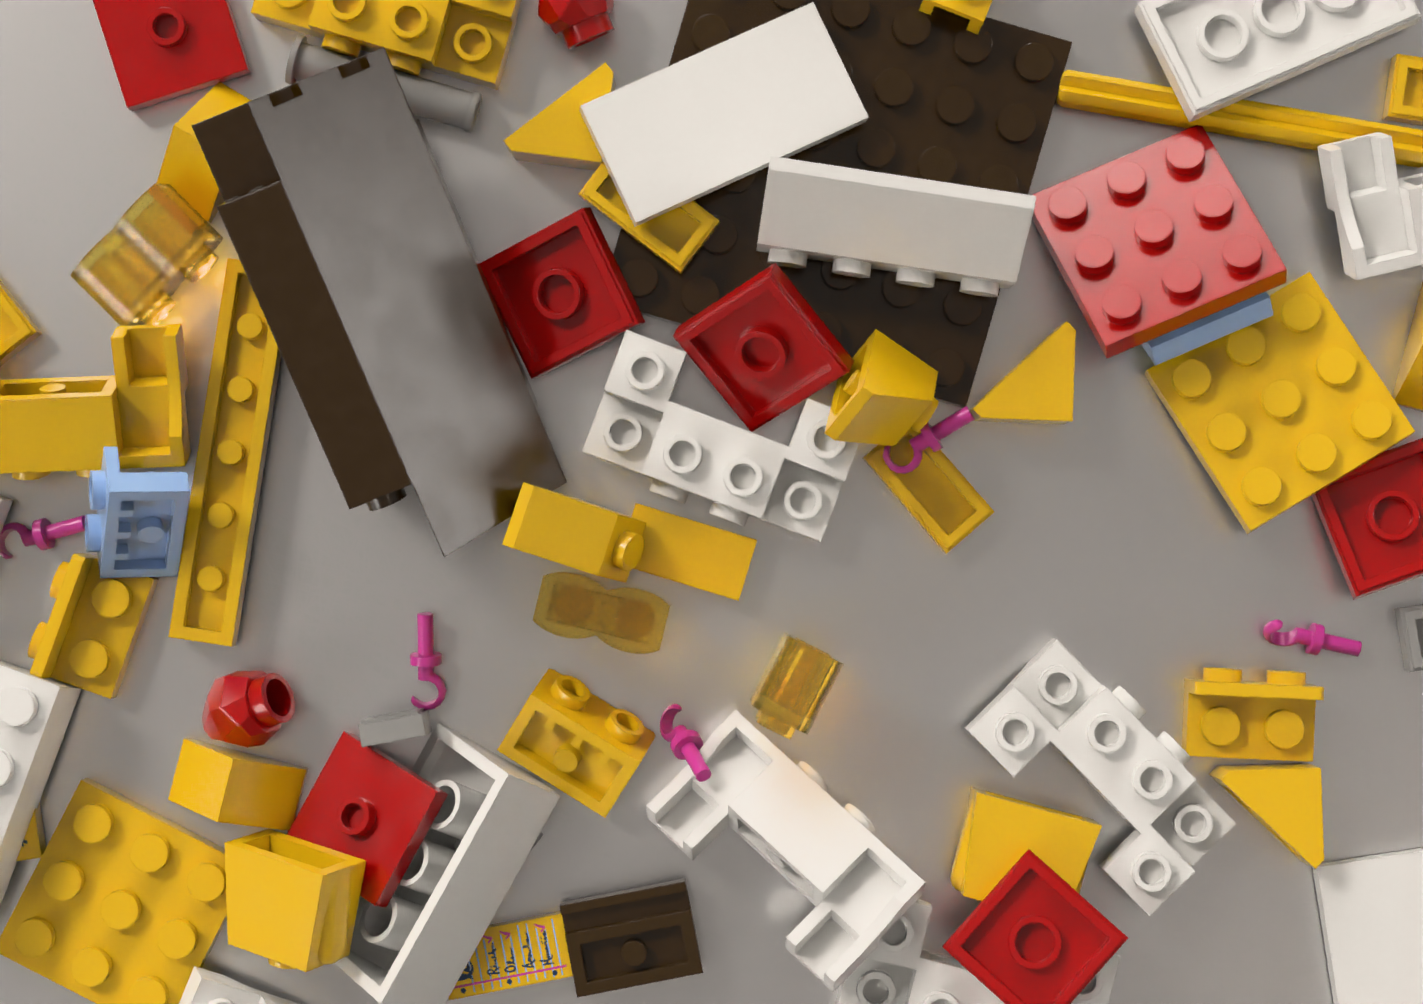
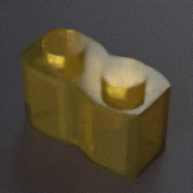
M155 183L131 205L119 219L113 230L105 235L84 256L70 276L120 326L158 325L175 307L176 302L171 296L176 292L181 283L186 279L191 284L197 282L216 264L219 257L213 251L221 243L223 237L170 184Z
M570 571L555 572L543 575L533 621L544 630L557 636L581 639L596 635L604 643L617 650L634 654H646L661 649L671 603L661 595L645 588L623 586L609 589L599 580L586 574Z
M784 632L750 698L751 705L758 709L755 716L756 722L790 740L796 729L809 734L844 663L832 655Z

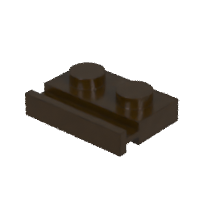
M686 878L560 903L559 907L565 928V938L577 998L703 973Z

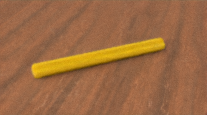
M1074 70L1064 71L1056 97L1057 104L1065 108L1188 129L1200 125L1203 126L1206 132L1317 151V146L1381 132L1392 136L1396 164L1417 168L1423 167V130L1244 99L1189 123L1172 87Z

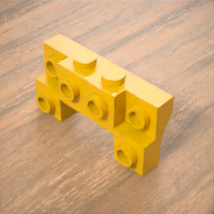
M254 0L251 13L257 20L323 39L321 47L324 49L358 58L360 50L371 53L385 47L395 70L419 76L421 68L499 90L522 0Z
M182 324L117 326L110 338L115 375L0 380V474L11 473L12 477L17 480H35L46 477L55 471H76L78 476L89 478L91 470H101L104 446L118 447L120 469L186 466L191 454L185 402L188 375Z

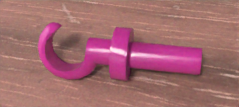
M965 406L934 426L927 422L920 430L921 433L909 440L914 451L912 462L906 466L895 464L890 456L891 446L886 445L883 450L885 464L896 473L906 474L912 472L919 466L923 450L931 447L933 452L939 451L943 448L940 440L975 420L969 408Z
M85 515L53 524L46 518L33 521L31 530L18 522L8 523L3 526L0 534V555L4 559L13 557L6 549L5 539L14 530L20 534L22 542L26 547L37 545L40 550L44 551L54 548L58 538L84 532Z
M422 612L417 614L418 652L410 654V665L418 667V680L432 682L438 688L439 693L430 702H423L412 696L411 703L417 708L431 710L441 705L445 699L446 686L442 678L434 673V666L442 664V654L434 651L433 613Z
M1275 619L1269 621L1263 628L1264 638L1269 643L1276 646L1303 644L1307 654L1318 655L1321 649L1358 657L1362 648L1361 641L1325 634V627L1321 624L1312 623L1308 630L1296 627L1289 632H1277L1282 628L1283 622Z
M678 704L670 705L661 716V735L667 742H671L670 748L675 757L687 761L696 779L699 782L706 781L710 778L711 771L699 751L703 746V740L697 731L687 730L684 725L676 726L673 729V719L678 712L682 711V708Z

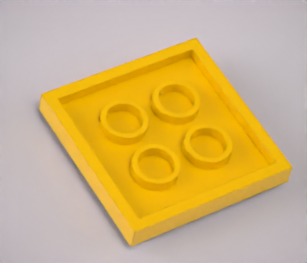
M1310 271L1270 295L1273 316L1156 366L1154 365L1147 369L1144 374L1247 535L1400 443L1415 432Z
M84 778L80 781L0 936V954L96 1004H179L194 966L203 967L227 920L225 848L89 778Z

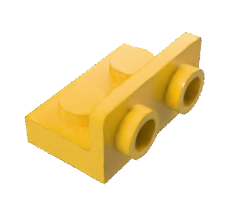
M74 553L70 562L63 561L58 567L50 587V597L55 598L56 601L48 623L41 621L38 624L28 647V657L34 659L30 674L43 679L53 678L109 699L116 698L159 579L156 577L100 578L98 557L89 553Z
M1203 667V679L1184 678L1181 747L1189 756L1313 762L1316 700H1324V687L1306 684V672L1267 670V681L1255 682L1242 681V669Z
M548 669L529 696L497 751L605 818L641 763L656 735L645 727L642 721L633 713L611 706L592 694L587 686L577 678L562 675L554 669Z

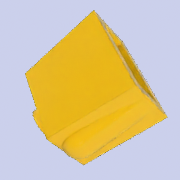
M970 787L967 814L951 870V884L963 896L982 901L1029 848L1080 894L1088 860L1102 825L1091 818Z
M265 829L224 842L229 945L268 958V963L276 968L299 969L304 972L323 965L333 964L341 958L349 956L366 860L272 829Z

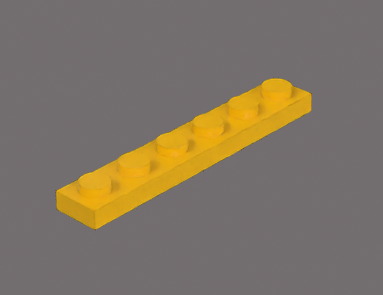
M227 259L168 636L230 647L237 645L282 356L241 261L238 259Z

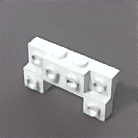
M1375 132L1317 146L1327 209L1334 211L1336 216L1344 273L1355 280H1360L1419 265L1423 269V173L1398 179L1392 136Z
M626 330L582 452L652 478L653 482L649 491L685 504L689 493L713 501L709 513L745 527L750 515L821 542L843 482L846 480L859 443L835 441L824 433L831 407L807 398L789 446L671 402L670 399L687 357V352Z
M1052 638L965 729L1013 777L1049 743L1128 825L1135 829L1099 866L1148 916H1151L1196 872L1192 867L1237 823L1196 782L1197 779L1184 767L1191 759L1189 754L1165 731L1156 738L1139 721L1146 714L1144 708L1120 685L1113 692L1101 685L1057 639Z
M735 710L713 731L699 750L711 771L710 778L699 782L689 764H687L646 805L647 818L692 860L721 832L730 826L816 907L786 937V949L826 987L834 992L878 947L879 939L923 895L925 881L872 834L875 831L873 824L858 808L849 803L842 807L826 792L828 786L825 780L812 766L804 761H800L796 765Z
M920 899L879 939L878 947L840 985L835 1004L1005 1003L955 958L922 950L933 907L930 902ZM1118 952L1111 957L1071 1004H1109L1121 958Z

